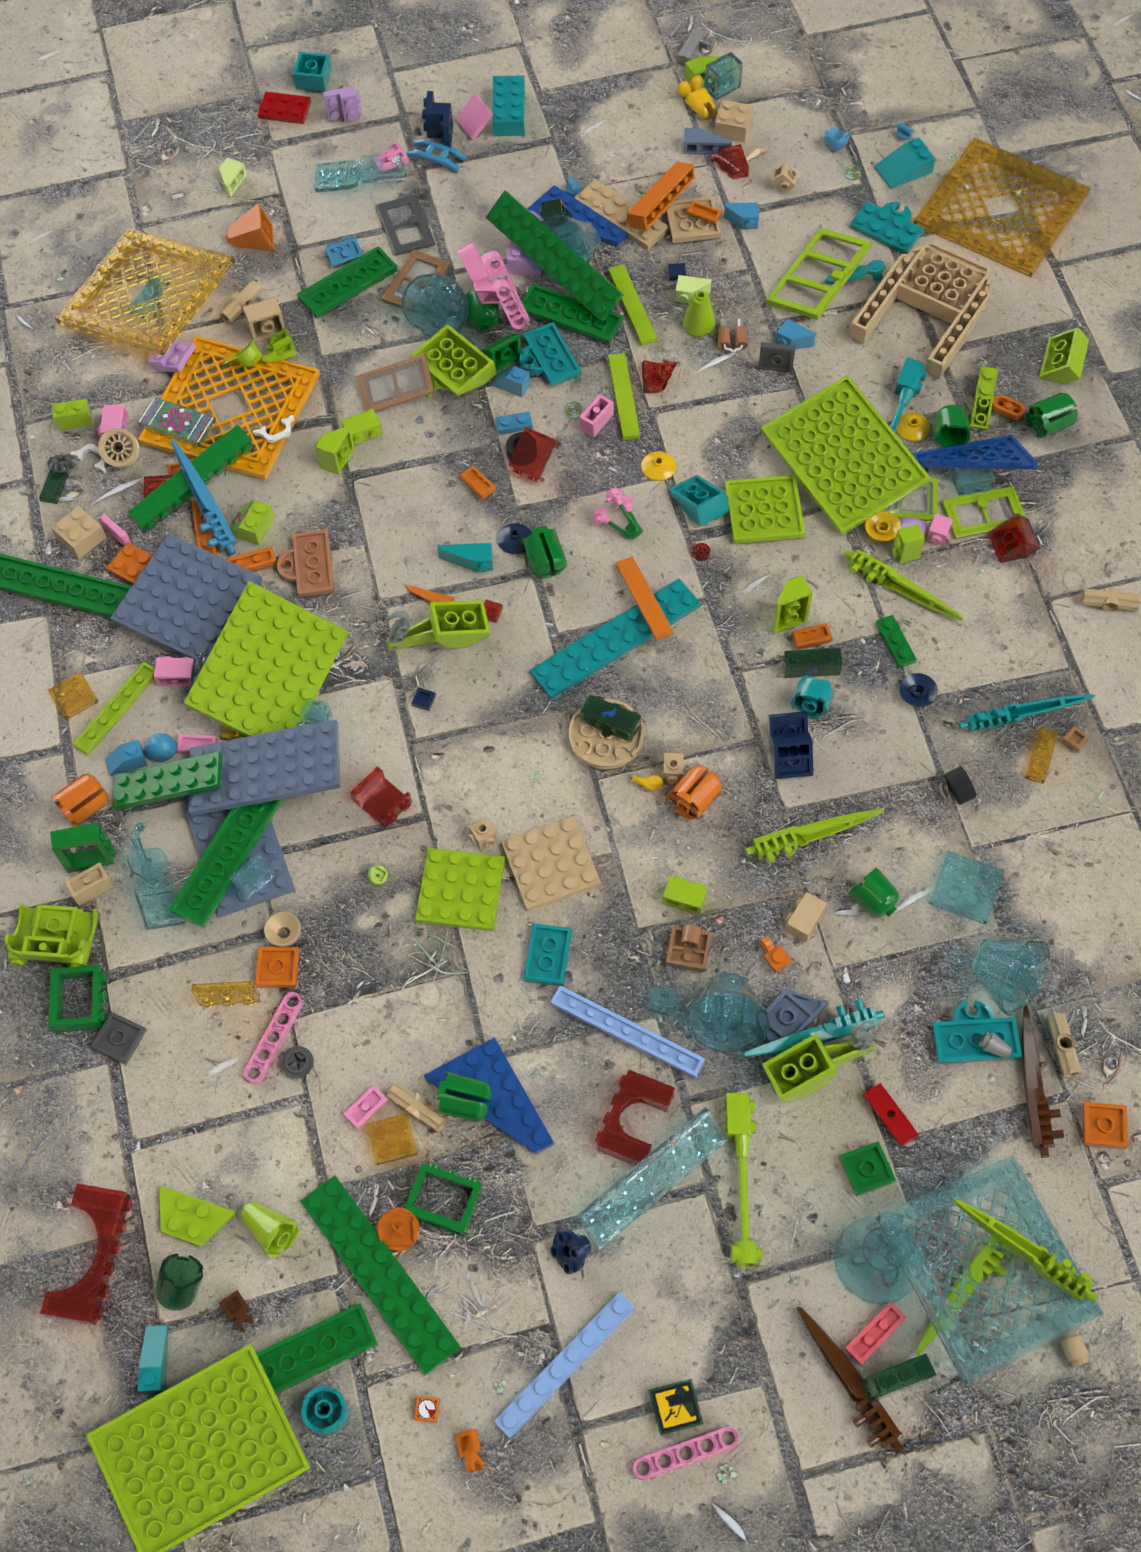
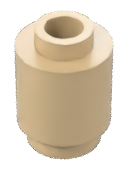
M1075 1332L1064 1335V1340L1060 1343L1068 1363H1071L1072 1368L1089 1363V1353L1082 1336L1076 1335Z

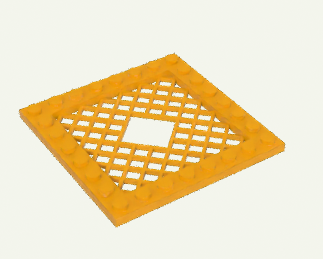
M195 336L192 342L196 348L181 372L174 373L160 399L162 402L138 438L139 444L175 454L171 444V440H174L186 456L193 459L211 446L206 444L207 442L212 441V443H215V439L222 437L231 430L223 431L221 426L230 423L233 428L235 427L233 422L242 419L244 424L240 425V428L247 429L248 433L246 434L251 437L252 445L256 447L257 451L250 454L247 453L246 455L242 454L233 465L229 464L226 469L266 480L287 437L275 443H269L264 438L255 440L253 431L251 432L249 426L258 423L259 429H261L262 425L260 422L269 419L271 424L265 426L266 430L271 429L268 435H275L286 428L281 420L293 415L292 430L320 376V370L286 360L264 362L262 357L256 364L250 367H243L233 360L228 363V368L220 370L219 365L224 364L228 358L243 348ZM211 358L214 363L205 366L203 361ZM243 367L245 372L236 375L234 370ZM217 368L218 372L209 374L208 369ZM205 371L207 376L198 379L196 374ZM232 371L234 376L225 379L223 374ZM258 371L260 376L252 379L250 374ZM220 375L222 380L213 383L211 378ZM247 375L249 380L240 383L238 378ZM270 376L275 377L276 380L270 383H267L265 379ZM209 380L211 385L202 388L201 382ZM236 380L238 385L229 388L227 383ZM263 380L265 385L256 388L254 383ZM290 380L292 385L283 388L281 383ZM198 384L200 389L191 392L189 387ZM225 384L227 389L218 392L216 387ZM252 384L254 389L245 392L243 387ZM278 384L280 389L272 392L270 387ZM213 388L215 393L206 396L204 391ZM240 388L251 411L219 423L209 400ZM267 388L269 393L260 396L258 391ZM291 389L289 395L287 396V394H286L285 391H288V390ZM202 392L204 398L195 401L193 395ZM256 392L258 398L249 401L247 396ZM283 393L285 398L276 401L274 396ZM191 397L193 402L184 405L182 400ZM272 397L274 402L265 405L263 400ZM206 401L208 406L199 409L197 404ZM260 401L262 407L253 409L251 404ZM284 403L283 407L280 409L278 404ZM194 405L197 411L189 413L191 414L190 417H193L194 413L199 414L201 417L203 412L211 410L213 415L204 420L210 421L214 417L213 419L217 423L207 427L206 430L204 428L198 431L200 433L196 437L197 440H199V435L203 432H208L210 436L209 438L199 440V442L190 440L193 433L189 438V435H175L178 432L182 433L189 427L193 429L198 421H195V424H193L190 417H186V414H188L186 408ZM276 406L278 411L269 414L267 409ZM171 408H174L175 411H174V412H170V409H171ZM183 408L185 415L176 418L175 413ZM265 410L267 415L258 418L256 413ZM168 413L171 414V415H173V417H174L173 420H171V421L165 420L166 418H172V417H169ZM254 415L255 420L246 422L245 417ZM277 416L275 422H273L272 417ZM180 419H188L190 424L182 426V431L177 429L168 430L167 426L169 423L173 422L174 424L176 422L177 426L181 427L178 421ZM166 422V425L162 426L161 423ZM219 428L221 433L212 436L210 431ZM264 442L261 449H259L258 444Z

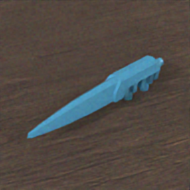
M171 440L182 472L204 516L203 520L207 522L199 525V528L202 532L206 530H211L212 532L211 536L213 539L207 540L208 546L218 545L219 551L227 549L229 555H234L236 551L233 546L236 544V539L219 506L186 454L176 441Z

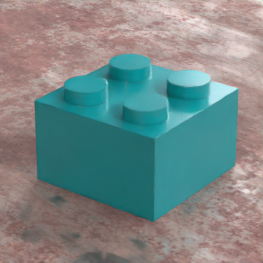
M299 52L292 74L295 89L326 92L332 72L330 55Z

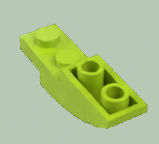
M984 366L980 368L971 415V428L988 430L998 369Z

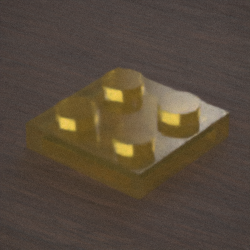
M81 672L48 689L50 696L65 720L99 702Z
M408 1113L367 1123L376 1165L418 1155Z

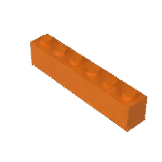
M677 161L627 213L629 228L647 231L695 180L694 165Z

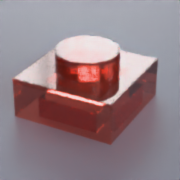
M485 600L484 607L488 621L497 623L503 610V604Z

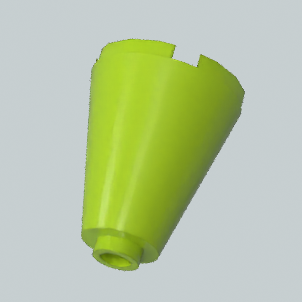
M702 290L696 291L692 295L682 320L683 329L685 328L687 334L693 337H705V334H711L716 326L709 294Z
M256 1201L248 1202L243 1206L241 1218L267 1256L271 1258L281 1255L279 1252L282 1249L288 1250L299 1233L297 1228L299 1223L295 1219Z

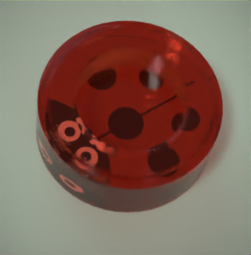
M705 543L695 544L692 549L693 558L697 561L707 560L710 557V547Z

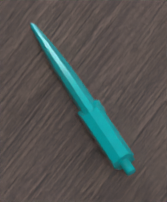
M1096 695L1064 696L1019 705L1018 702L1003 706L1001 709L994 708L991 711L985 710L982 713L976 712L975 714L966 716V721L959 722L958 726L959 729L968 728L969 732L1019 722L1024 717L1074 705L1092 699Z
M859 999L854 1001L857 1008L856 1012L846 1014L844 1004L837 1006L836 1009L839 1017L829 1019L830 1023L818 1025L745 1051L741 1055L749 1057L781 1053L814 1034L820 1037L822 1043L849 1036L851 1030L864 1021H873L874 1025L862 1029V1031L874 1028L878 1025L877 1020L885 1018L883 1010L875 1012L873 1007L865 1008L863 1000Z

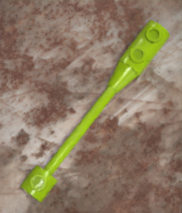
M726 1093L724 1098L726 1140H734L738 1159L741 1241L731 1245L730 1260L731 1263H736L738 1267H755L758 1265V1261H762V1248H757V1243L750 1241L747 1158L752 1133H756L757 1128L756 1121H751V1113H755L756 1104L755 1100H750L749 1094Z

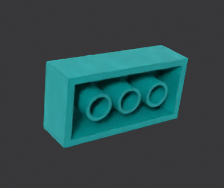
M524 75L493 76V137L525 136Z

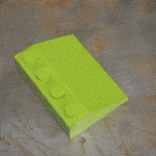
M448 324L410 355L412 358L425 353L430 374L457 396L486 384L496 375L494 361Z

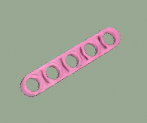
M290 992L285 995L244 1070V1076L249 1083L258 1084L266 1075L302 1008L303 1002L298 993ZM297 998L299 1002L295 1007H290L287 1004L289 999ZM282 1015L289 1017V1021L284 1025L278 1023V1019ZM270 1034H279V1039L276 1042L268 1041ZM268 1051L270 1054L268 1059L262 1061L258 1058L260 1052ZM252 1069L260 1071L259 1076L255 1079L249 1077V1072Z
M725 1427L641 1457L635 1461L633 1473L638 1479L647 1480L731 1450L738 1443V1433L734 1428ZM731 1432L735 1437L734 1443L731 1445L725 1444L722 1441L723 1433ZM708 1439L712 1441L714 1448L711 1452L707 1453L701 1449V1442ZM689 1447L693 1454L691 1459L683 1460L679 1455L680 1449ZM665 1454L670 1457L671 1464L669 1467L663 1468L658 1464V1458L661 1455ZM645 1462L649 1465L650 1471L647 1475L642 1476L637 1472V1465L639 1463Z

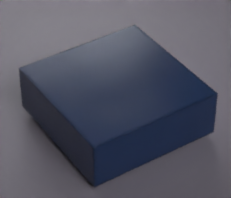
M685 263L668 264L670 281L678 280L679 275L686 276Z
M418 687L412 701V706L430 711L436 698V692Z

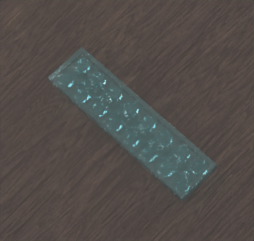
M706 1107L576 1215V1218L599 1250L728 1141L710 1110Z

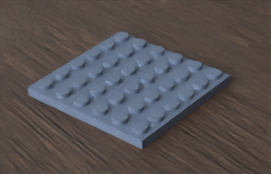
M168 534L110 619L112 622L185 657L194 658L195 662L204 665L248 581L259 586L263 579L258 574Z

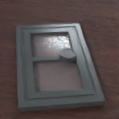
M416 194L376 205L395 256L412 252L413 249L420 250L435 245L434 238Z

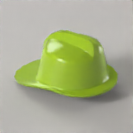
M256 338L246 347L228 358L224 364H228L233 360L243 367H250L256 364L262 357L261 351L254 343Z

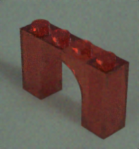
M629 1069L627 1074H623L620 1079L619 1086L621 1089L612 1098L611 1105H613L611 1112L606 1113L603 1120L605 1127L603 1131L598 1132L595 1143H597V1151L644 1169L652 1151V1145L628 1135L620 1125V1116L628 1106L636 1103L647 1104L667 1112L675 1094V1087Z

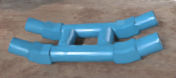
M429 139L414 140V146L427 147L425 152L422 150L407 151L408 157L429 160L441 164L456 173L460 167L447 159V155L454 156L463 162L467 157L456 148L444 146ZM434 149L442 152L439 157L431 154Z

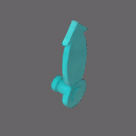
M874 260L866 266L860 265L847 282L860 279L867 274L873 275L874 281H880L883 278L882 272L885 270V263L882 260ZM830 275L825 279V282L834 284L836 281L830 278Z

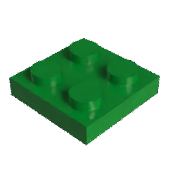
M879 1141L839 1156L856 1197L896 1182Z

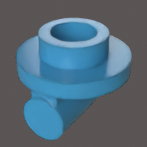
M899 123L897 126L898 138L908 140L912 137L913 129L902 123Z
M572 176L568 177V183L565 186L566 192L570 195L579 194L581 192V184L576 182Z

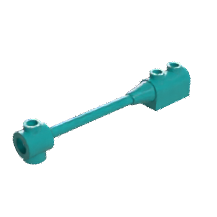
M908 357L905 360L894 394L900 395L898 407L890 425L894 433L904 408L916 393H920L923 385L920 384V380L924 381L927 374L922 362Z

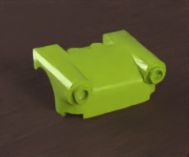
M19 903V917L16 930L12 936L5 934V944L8 947L7 960L15 967H23V965L27 964L28 960L67 963L68 967L87 966L101 914L97 909L90 913L84 912L83 909H78L77 907L39 904L36 908H26L23 903Z

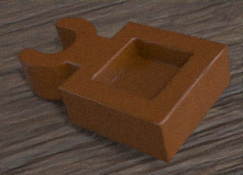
M238 1290L219 1302L231 1322L237 1319V1328L242 1333L245 1332L242 1327L244 1321L247 1320L252 1326L255 1325L253 1318L245 1314L250 1308Z

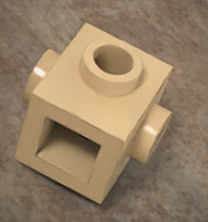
M785 162L772 170L771 182L783 193L796 186L797 173Z
M487 818L477 820L469 827V839L474 846L478 847L480 852L497 843L496 833L498 830L493 822L489 823Z

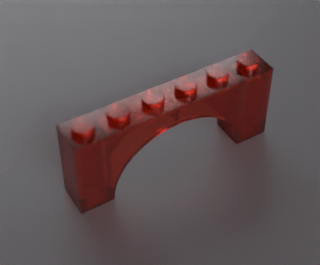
M77 1183L71 1205L76 1209L87 1212L94 1221L98 1235L96 1256L88 1272L76 1284L61 1291H46L40 1314L46 1317L97 1325V1321L101 1319L103 1314V1307L101 1306L103 1299L107 1297L109 1292V1285L107 1284L109 1277L114 1273L115 1263L113 1262L115 1255L120 1251L121 1242L119 1240L121 1233H124L127 1222L125 1218L127 1212L132 1207V1199L124 1191Z

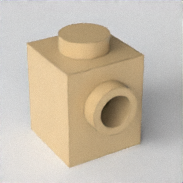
M664 753L663 782L669 784L680 782L683 775L684 754Z

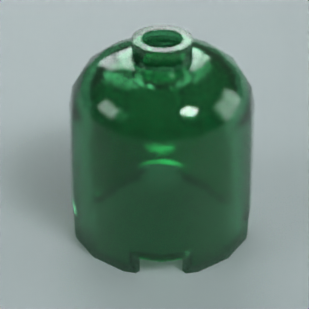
M175 1253L167 1256L162 1261L155 1294L160 1305L168 1310L180 1311L188 1308L195 1301L203 1278V1265L191 1255H188L187 1258L178 1256L179 1254Z

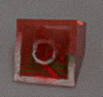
M1018 513L988 532L1000 563L1027 558L1041 549L1029 519Z

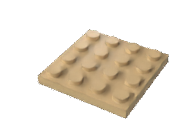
M574 816L501 841L527 911L601 886V881Z

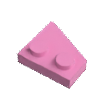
M396 141L393 143V148L390 150L385 149L373 159V162L379 173L409 163V159Z

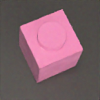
M935 514L926 541L944 546L953 519Z

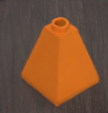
M259 203L228 228L226 240L233 247L274 250L273 225Z

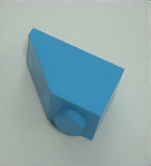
M758 202L725 203L724 218L740 229H758Z
M787 319L777 331L775 343L796 345L795 350L813 347L815 345L816 333Z
M515 366L504 369L498 373L492 386L523 397L530 386V372Z
M139 739L119 745L106 758L110 777L148 766Z

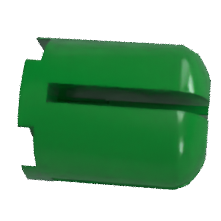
M1058 393L1028 406L1029 412L1026 413L1028 426L1035 429L1038 434L1036 437L1043 438L1072 426L1078 417V410L1073 409L1076 407L1075 401L1067 393Z
M547 526L538 527L531 530L532 534L524 538L523 536V546L533 573L537 577L550 578V567L554 576L560 574L566 568L567 559L555 527L554 530L548 529Z
M445 1071L444 1073L447 1077L445 1081H440L436 1099L440 1100L439 1110L435 1109V1113L473 1122L483 1120L488 1113V1105L450 1094L483 1102H491L492 1090L489 1083Z

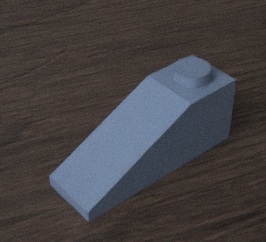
M684 128L683 154L731 155V140L701 128Z

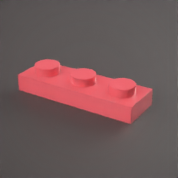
M890 1301L845 1347V1350L861 1366L907 1317Z

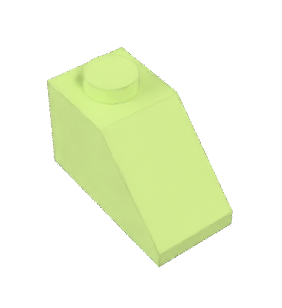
M227 157L224 163L220 165L219 170L226 193L231 197L247 174L244 163Z
M679 275L675 290V302L689 304L692 295L699 290L710 294L712 279Z

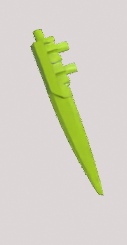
M846 550L844 553V557L850 560L848 564L850 572L855 574L862 570L861 575L866 576L865 580L868 583L876 578L878 579L877 584L881 585L883 583L884 587L890 591L894 590L946 616L957 620L964 619L944 602L899 575L894 568L861 550H857L855 553Z
M875 809L857 812L800 827L792 826L753 839V846L745 848L747 856L756 854L759 860H762L763 856H765L768 862L772 863L775 861L773 853L777 856L780 850H784L787 857H791L794 854L791 847L795 850L798 849V846L802 847L808 845L809 842L841 832L881 814L884 810Z
M955 1199L954 1202L960 1209L1004 1246L1032 1265L1036 1273L1077 1301H1081L1085 1297L1093 1303L1096 1301L1098 1295L1090 1290L1093 1281L1090 1280L1091 1276L1089 1273L1084 1272L1080 1276L1075 1275L1077 1269L1074 1267L1069 1269L1072 1265L1070 1260L1064 1259L1062 1262L1057 1263V1256L1055 1254L1050 1256L1049 1251L1040 1245L1039 1247L997 1219L961 1200Z
M991 1236L942 1302L916 1350V1355L919 1356L941 1333L979 1287L983 1277L987 1280L992 1272H995L1001 1278L1005 1276L1007 1271L999 1265L1005 1255L1013 1261H1016L1019 1256Z

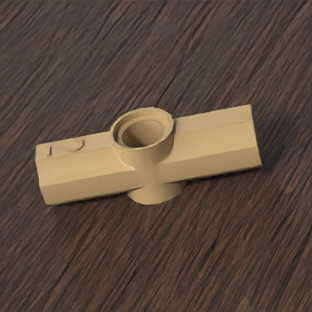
M253 280L240 293L235 292L230 298V303L219 313L220 318L225 323L232 324L244 312L243 307L252 304L263 292L262 287Z
M1114 587L1104 590L1084 588L1081 603L1082 605L1102 607L1103 610L1108 612L1118 609L1138 611L1141 596L1140 594L1123 593Z
M1055 1013L1048 1016L1046 1019L1054 1043L1052 1047L1058 1057L1063 1077L1070 1078L1080 1075L1082 1071L1075 1050L1076 1042L1070 1033L1065 1014ZM1060 1042L1066 1043L1068 1048H1063Z
M399 1082L390 1089L387 1097L402 1107L416 1121H422L436 1132H439L446 1124L448 1116L435 1113L437 1108L432 1106L431 1102L421 1094L413 1093Z

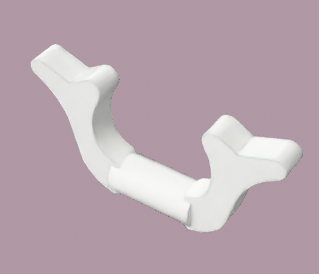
M291 415L287 419L281 420L286 428L280 433L268 435L265 426L259 430H254L253 433L255 436L263 437L269 443H275L286 437L288 438L292 433L291 424L294 421V416Z
M87 444L78 451L70 452L71 456L78 458L79 461H82L84 455L88 452H94L100 456L98 447L94 444ZM101 457V460L94 467L96 470H101L104 474L107 473L105 469L106 462Z

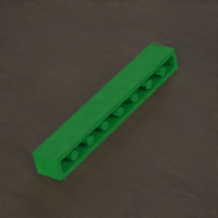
M237 424L194 458L191 463L207 486L214 476L221 475L225 470L224 468L229 464L233 465L239 456L247 454L253 446L252 440ZM182 469L128 511L129 517L143 533L147 530H152L159 520L167 518L174 508L181 507L184 500L194 496Z

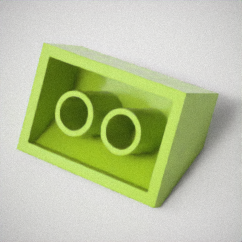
M1079 327L1049 337L1039 376L1041 379L1067 384L1081 378L1089 339Z
M803 575L792 577L785 582L776 604L773 634L807 623L813 593Z

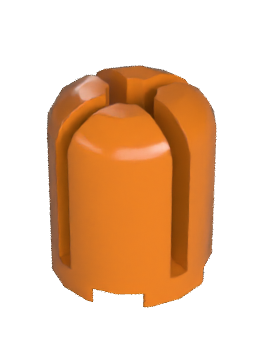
M696 765L668 794L667 799L668 802L672 800L673 804L677 807L675 811L687 820L692 817L697 821L721 793L722 784L719 777L713 771L709 772V768Z
M91 774L81 775L51 797L53 801L55 799L58 800L55 804L70 822L74 821L71 824L73 827L78 826L103 808L108 802L106 790Z

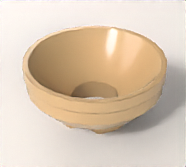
M289 912L273 914L267 919L264 926L266 939L276 947H288L294 944L301 932L299 920ZM282 929L290 931L287 938H280L278 936Z

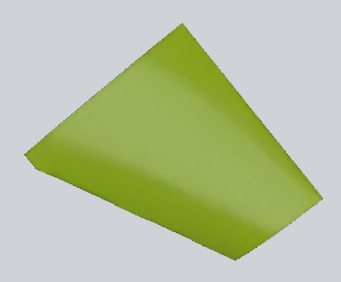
M287 328L271 336L270 343L265 348L267 354L262 355V360L264 362H274L297 355L293 338Z

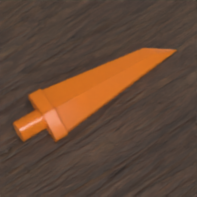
M404 584L410 593L429 602H452L455 600V597Z

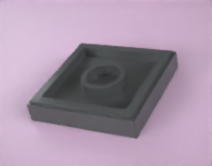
M761 342L758 369L792 372L796 345Z
M110 1012L90 1048L127 1065L147 1029Z

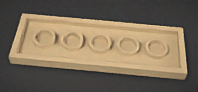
M596 179L574 197L628 232L630 239L647 250L669 232V226L659 219L647 231L629 228L627 213L635 204Z

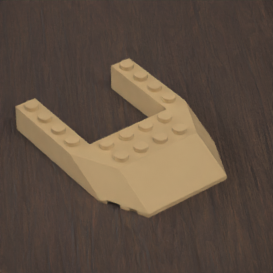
M932 241L913 249V252L907 255L904 253L899 256L851 323L849 337L865 343L895 299L929 313L951 324L928 357L925 371L928 374L940 379L971 334L990 299V267Z

